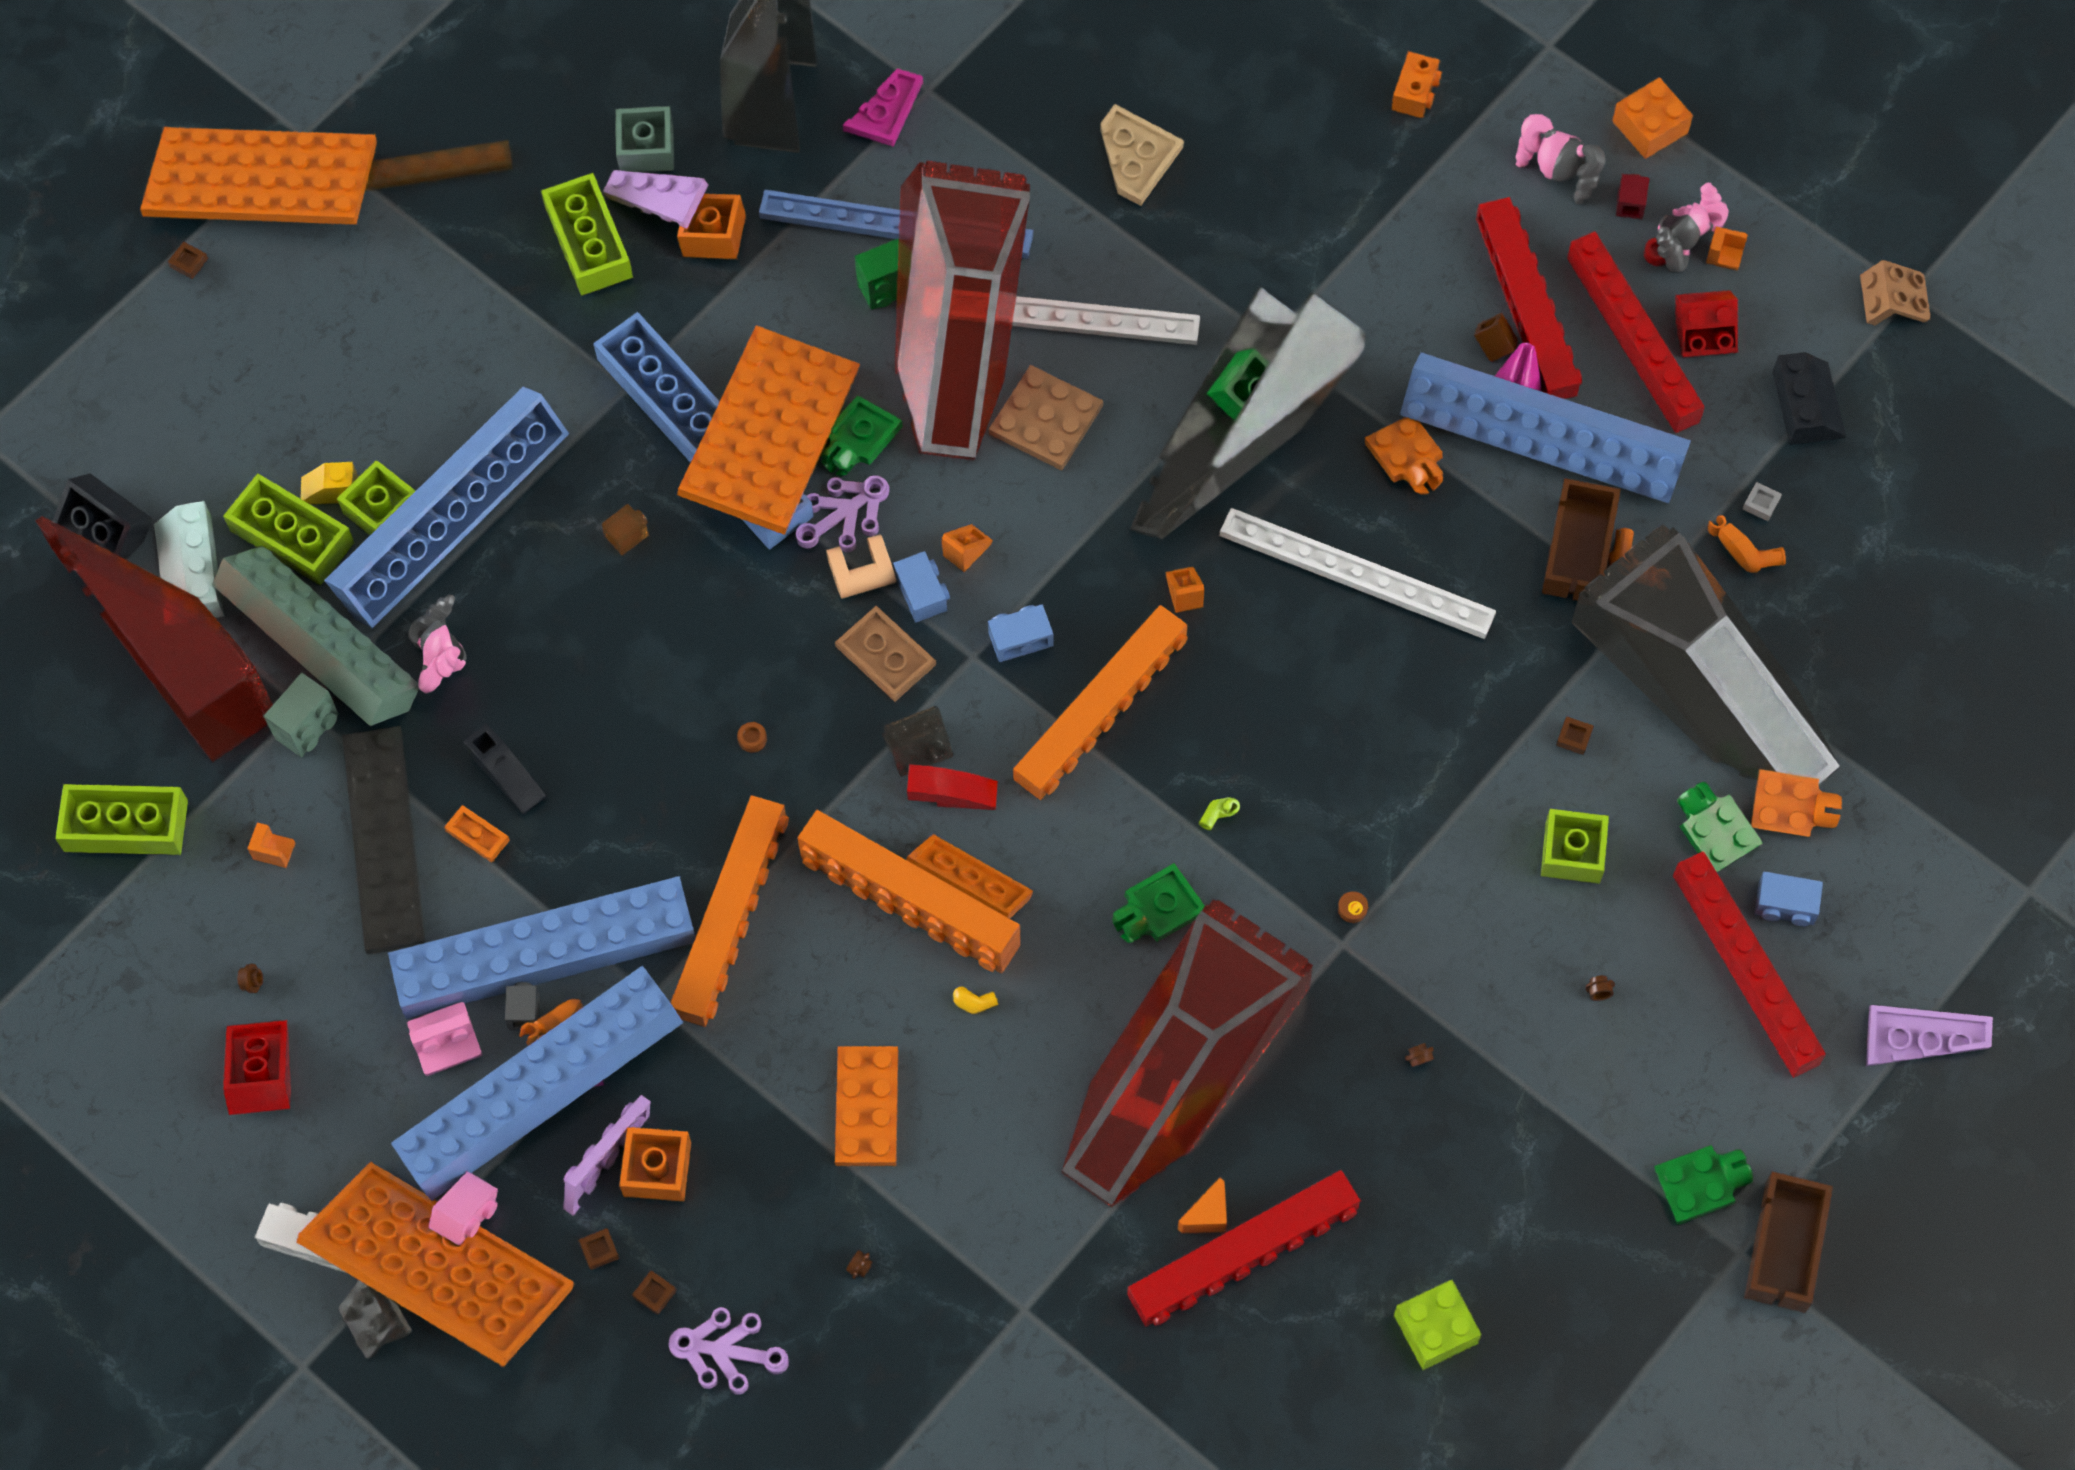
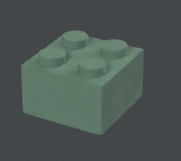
M670 106L616 109V157L619 171L649 172L674 170L673 120Z
M301 673L266 712L264 718L275 740L302 758L307 751L310 752L315 748L319 737L324 731L334 726L339 714L329 691Z

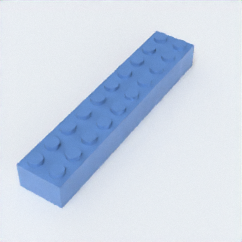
M637 312L593 343L597 360L691 463L720 401ZM803 493L785 535L746 520L743 521L770 550L796 531L801 524L808 522L814 517L812 502Z
M1422 352L1412 369L1400 412L1402 416L1666 503H1670L1691 440Z
M522 387L324 580L355 620L373 628L569 435L542 394Z
M678 876L389 952L388 955L400 1008L405 1018L409 1019L435 1012L459 1002L466 1004L506 993V986H515L518 982H527L534 986L692 944L696 937L681 880Z
M642 965L398 1137L391 1144L418 1185L429 1199L433 1201L453 1187L467 1171L472 1173L680 1026L683 1021Z

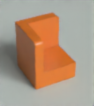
M1716 226L1706 263L1738 270L1748 234Z
M257 822L247 849L253 860L287 868L295 841L291 838L275 835L268 825Z

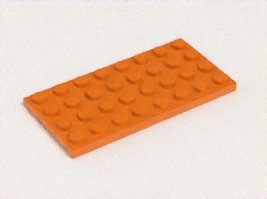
M164 127L140 210L143 217L357 225L377 140L375 135Z
M756 325L684 475L677 495L785 535L856 378L860 363Z
M372 1162L298 1234V1244L503 1367L566 1298L574 1285V1282L482 1227H479L473 1237L470 1238L468 1236L460 1246L429 1228L432 1208L438 1201L435 1199L431 1201L423 1192Z

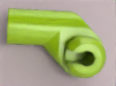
M1231 797L1213 800L1200 819L1199 825L1206 830H1212L1217 819L1233 816L1239 811V801Z

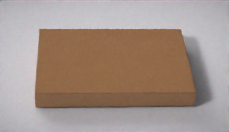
M877 606L835 641V647L894 702L936 666V660Z

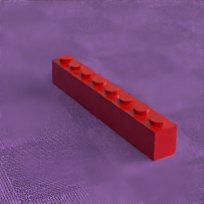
M1510 197L1478 204L1476 221L1522 343H1530L1535 348L1542 392L1562 399L1576 397L1582 384V375L1578 368L1575 369L1572 362V348L1570 345H1566L1564 341L1563 325L1561 321L1557 322L1554 301L1547 296L1546 280L1543 275H1539L1537 256L1535 252L1530 251L1528 246V232L1526 229H1522L1520 225L1521 216L1518 207L1513 206Z
M1596 231L1571 241L1567 257L1569 263L1675 434L1700 423L1705 408L1704 404Z
M1702 851L1679 862L1673 874L1675 881L1793 1078L1819 1066L1826 1055L1824 1049L1705 852Z
M1340 1170L1128 1287L1127 1295L1145 1326L1152 1323L1155 1326L1167 1321L1171 1317L1170 1313L1180 1308L1181 1311H1184L1194 1306L1198 1302L1197 1298L1207 1293L1208 1296H1212L1224 1288L1223 1284L1234 1278L1235 1281H1239L1251 1273L1250 1269L1258 1264L1266 1266L1278 1258V1253L1286 1249L1291 1252L1302 1246L1304 1239L1313 1234L1315 1237L1323 1235L1330 1230V1225L1334 1222L1350 1220L1357 1214L1356 1210L1359 1209L1360 1199L1343 1171Z

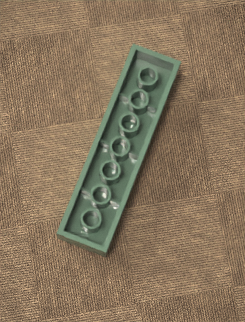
M260 546L222 559L212 585L367 724L372 726L410 710L419 690L418 683L409 673L391 660L390 656L382 652L368 637L357 630L349 620L339 614L330 603L322 599L308 584L296 576L289 567L279 561L270 550Z

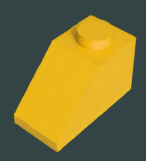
M353 462L324 463L301 477V499L308 504L338 503L337 498L358 478Z

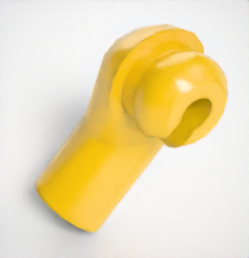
M958 987L953 992L955 1004L970 1014H977L998 1005L993 991L977 996L965 987Z

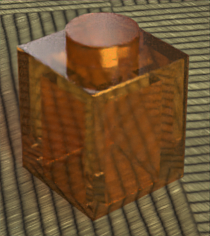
M629 504L625 505L601 524L605 538L621 555H624L649 536L646 526L648 520L640 510L634 511Z

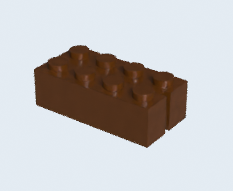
M1564 478L1542 594L1567 598L1569 593L1574 594L1573 600L1598 604L1596 601L1600 599L1603 590L1621 489Z
M1771 1172L1765 1183L1761 1205L1763 1209L1759 1215L1744 1298L1770 1305L1775 1300H1779L1778 1307L1803 1313L1807 1312L1813 1302L1833 1186Z

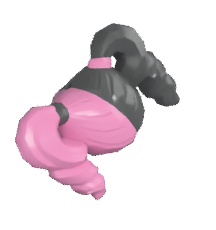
M1531 114L1523 121L1521 127L1522 137L1519 138L1516 166H1527L1534 153L1537 152L1540 170L1546 178L1561 182L1568 181L1576 176L1580 177L1576 185L1577 190L1574 194V200L1577 205L1583 204L1584 199L1590 198L1592 189L1596 188L1600 180L1599 174L1606 162L1604 151L1598 145H1583L1582 141L1576 136L1556 131L1550 119L1544 115Z
M1706 183L1701 187L1700 205L1694 202L1693 205L1682 206L1679 210L1673 209V215L1664 216L1658 225L1659 234H1657L1656 239L1659 247L1657 251L1660 257L1665 258L1666 266L1670 272L1680 273L1684 271L1689 261V250L1695 246L1699 237L1705 233L1714 232L1716 226L1722 227L1727 220L1728 208L1725 203L1721 202L1722 197L1711 183Z
M448 594L445 598L440 597L435 604H431L426 609V614L414 620L408 631L409 640L416 648L423 650V666L418 680V688L426 694L434 691L440 685L443 677H449L452 672L461 670L466 664V652L456 637L449 633L445 618L452 612V606L455 601V597L451 594Z

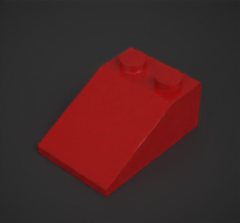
M287 1020L227 1026L223 1091L229 1115L290 1109L291 1080Z

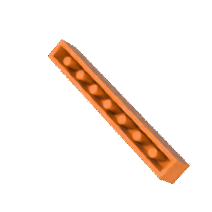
M1159 605L1013 768L1014 781L1040 801L1046 794L1051 795L1058 787L1059 779L1065 772L1069 774L1074 770L1078 763L1077 759L1083 752L1088 753L1094 747L1097 736L1102 731L1105 733L1112 727L1115 722L1114 717L1120 711L1125 712L1133 702L1132 697L1138 690L1142 692L1147 688L1156 670L1161 671L1167 665L1170 654L1175 649L1179 651L1185 645L1188 639L1187 624L1162 605Z
M753 795L750 796L671 1000V1004L681 1020L706 1027L709 1018L713 1019L718 1008V1002H716L719 991L724 992L726 988L728 967L736 962L739 952L736 946L739 939H744L749 926V922L746 920L749 912H754L759 900V895H756L759 886H764L769 874L767 865L770 859H775L779 848L777 839L780 833H785L789 817L786 816L785 807L782 804Z

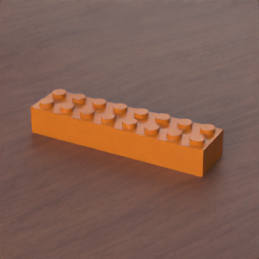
M819 810L815 811L798 836L801 860H803L802 862L806 867L813 871L821 870L828 874L827 877L835 884L849 886L858 897L864 900L870 898L877 902L878 907L884 912L898 914L903 917L902 920L907 925L913 928H918L919 926L926 930L933 940L939 943L947 942L953 946V949L963 957L971 956L975 958L980 966L990 972L996 970L1002 974L1021 945L1020 924Z

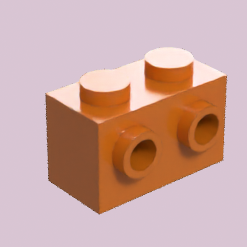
M1408 51L1393 95L1391 110L1423 118L1425 109H1431L1435 96V93H1431L1433 86L1438 88L1442 72L1438 71V59Z

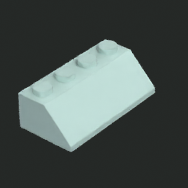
M204 501L175 506L154 524L160 578L198 597L207 607V609L205 607L204 609L209 619L224 616L222 594L212 585L218 571L211 514ZM161 581L163 595L203 615L195 598ZM163 598L167 627L205 620L186 610V608H182Z

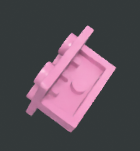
M459 1002L407 1022L410 1031L409 1036L426 1076L482 1056L464 1002Z

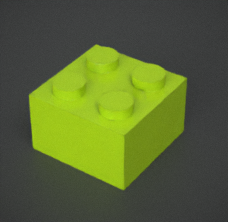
M376 460L337 500L342 513L368 535H371L415 490Z
M1549 809L1545 824L1541 876L1600 884L1605 869L1609 816Z
M1453 1280L1397 1305L1394 1313L1422 1370L1477 1345L1482 1335Z

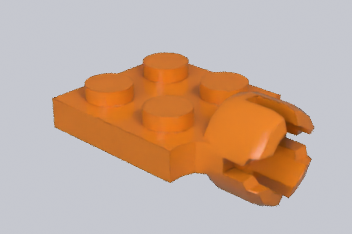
M1405 417L1365 437V445L1394 483L1399 480H1405L1415 492L1421 495L1429 493L1424 486L1425 482L1432 491L1437 489L1442 483L1443 471L1436 462L1443 459V452L1419 421Z
M1759 769L1750 825L1757 829L1810 837L1813 827H1837L1841 815L1825 813V807L1842 809V798L1838 794L1819 790V779Z

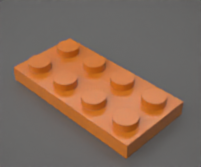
M934 834L909 854L906 859L1009 919L1030 900L1033 890Z
M838 1046L835 1166H896L898 1046Z

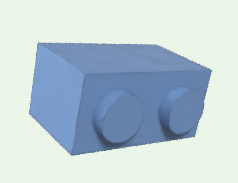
M924 551L893 563L895 578L915 623L947 611L946 600L950 599L945 583L940 584L936 577L939 575V571L934 559L929 560Z
M1043 604L1038 606L1029 605L1023 607L1019 612L1009 615L1006 613L999 614L988 621V633L999 663L1054 646L1053 631Z
M1763 871L1758 882L1754 915L1762 916L1763 919L1769 921H1778L1780 919L1792 921L1797 926L1814 925L1819 916L1823 882Z

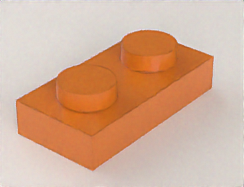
M463 805L444 827L447 833L491 863L510 841L506 834Z

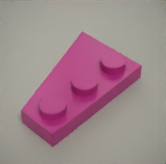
M897 68L877 89V93L868 103L864 102L859 108V112L843 124V131L894 147L922 86L923 76Z

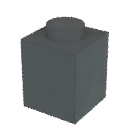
M518 982L515 986H506L505 1022L508 1029L521 1030L523 1024L534 1023L538 1020L540 1016V993L537 986L527 982Z

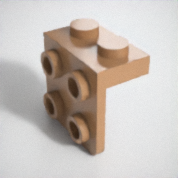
M1882 260L1860 275L1868 324L1877 325L1894 313L1921 322L1930 320L1926 282L1921 272Z

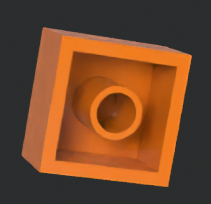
M1659 77L1616 103L1612 121L1646 159L1688 134L1693 115Z
M703 195L688 228L679 226L677 238L683 257L737 259L746 218L740 195Z
M627 1127L619 1185L623 1196L684 1201L691 1150L689 1133L686 1131Z

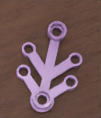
M870 476L863 483L842 481V479L837 477L831 478L828 481L827 488L831 496L839 497L844 492L858 494L852 499L822 497L816 493L808 494L807 497L810 501H818L817 505L812 506L813 513L820 511L821 508L835 511L815 525L810 523L801 524L796 530L797 543L803 548H812L818 543L819 536L845 519L843 534L839 537V546L844 552L853 551L856 548L854 533L858 509L866 503L867 514L861 523L862 532L866 536L876 535L879 531L877 521L879 503L884 501L889 495V485L880 476ZM836 484L841 486L838 490H833L831 488L833 485ZM874 488L880 490L878 493H871L870 491ZM867 524L875 525L873 529L865 528ZM805 536L813 537V539L809 541L803 540ZM845 540L852 541L850 545L843 544Z
M725 1308L715 1309L712 1317L694 1330L689 1328L676 1330L669 1339L671 1353L679 1359H688L698 1374L700 1385L705 1389L715 1387L718 1377L713 1369L706 1367L699 1353L712 1355L728 1379L731 1391L735 1394L746 1392L748 1381L743 1374L738 1373L730 1359L764 1364L766 1370L771 1374H781L789 1365L788 1355L780 1347H772L767 1351L733 1345L748 1334H755L760 1330V1318L754 1313L746 1314L740 1325L714 1342L702 1339L717 1328L723 1329L729 1326L731 1316ZM725 1314L727 1316L726 1321L723 1323L717 1322V1315ZM755 1319L757 1325L754 1328H748L746 1326L748 1320ZM687 1338L690 1340V1343L687 1347H680L679 1341ZM774 1354L781 1356V1361L777 1364L770 1362V1358ZM705 1374H712L714 1376L713 1381L710 1383H704L702 1378ZM741 1379L744 1381V1385L742 1388L736 1389L733 1387V1382Z

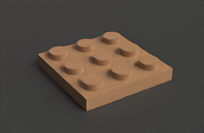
M1030 365L990 426L989 435L1062 471L1102 409L1103 400Z

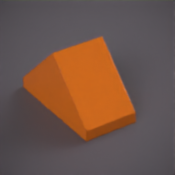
M970 524L943 534V556L965 572L991 545L993 540Z
M1194 567L1165 572L1175 613L1203 607L1204 584Z
M1219 1178L1179 1220L1178 1230L1182 1234L1226 1232L1227 1217L1224 1180Z

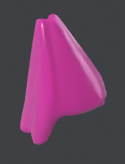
M1522 343L1500 368L1495 377L1542 392L1541 377L1534 346L1530 343Z

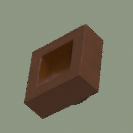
M183 241L169 259L168 264L170 268L193 279L208 260L205 252Z
M1566 716L1556 746L1584 755L1594 726Z
M608 1228L579 1239L590 1270L619 1259Z
M650 1271L632 1296L656 1315H659L677 1290L666 1280Z

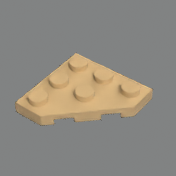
M1114 104L1101 122L1100 130L1118 194L1141 206L1184 147V140Z

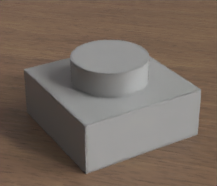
M1756 482L1743 506V510L1769 521L1782 494Z

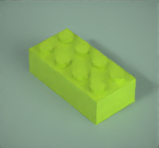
M593 173L541 191L546 211L581 296L633 278L630 260Z
M258 473L223 515L230 532L255 547L264 546L283 564L320 586L355 543L349 527Z
M63 784L55 839L64 852L181 855L188 799L181 787Z

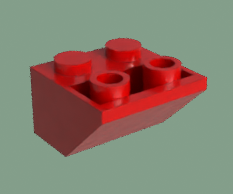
M1730 290L1675 295V322L1682 357L1738 353V298Z

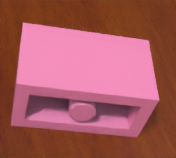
M467 1171L432 1208L429 1228L460 1246L468 1236L471 1238L476 1234L480 1223L485 1218L489 1219L492 1217L498 1205L495 1202L498 1189Z

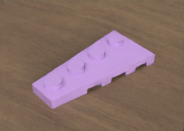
M614 170L603 192L610 200L631 208L634 206L638 207L644 213L650 215L654 213L665 221H675L681 227L687 229L708 184L704 178Z
M1871 1005L1868 1017L1866 1066L1989 1049L1992 1046L1993 1017Z
M640 1095L634 1103L629 1102L623 1109L621 1118L616 1124L611 1123L605 1129L600 1142L597 1145L592 1144L586 1150L583 1161L577 1167L572 1166L564 1177V1210L574 1216L580 1208L578 1199L584 1192L590 1195L597 1186L595 1182L600 1176L601 1169L609 1170L619 1154L620 1149L618 1147L620 1145L625 1147L627 1127L641 1128L648 1119L651 1101Z

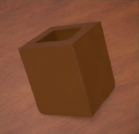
M1503 313L1479 323L1474 334L1490 362L1514 352L1518 342L1517 336Z

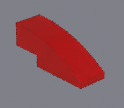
M909 764L907 797L909 801L937 802V807L996 810L998 781L963 771Z

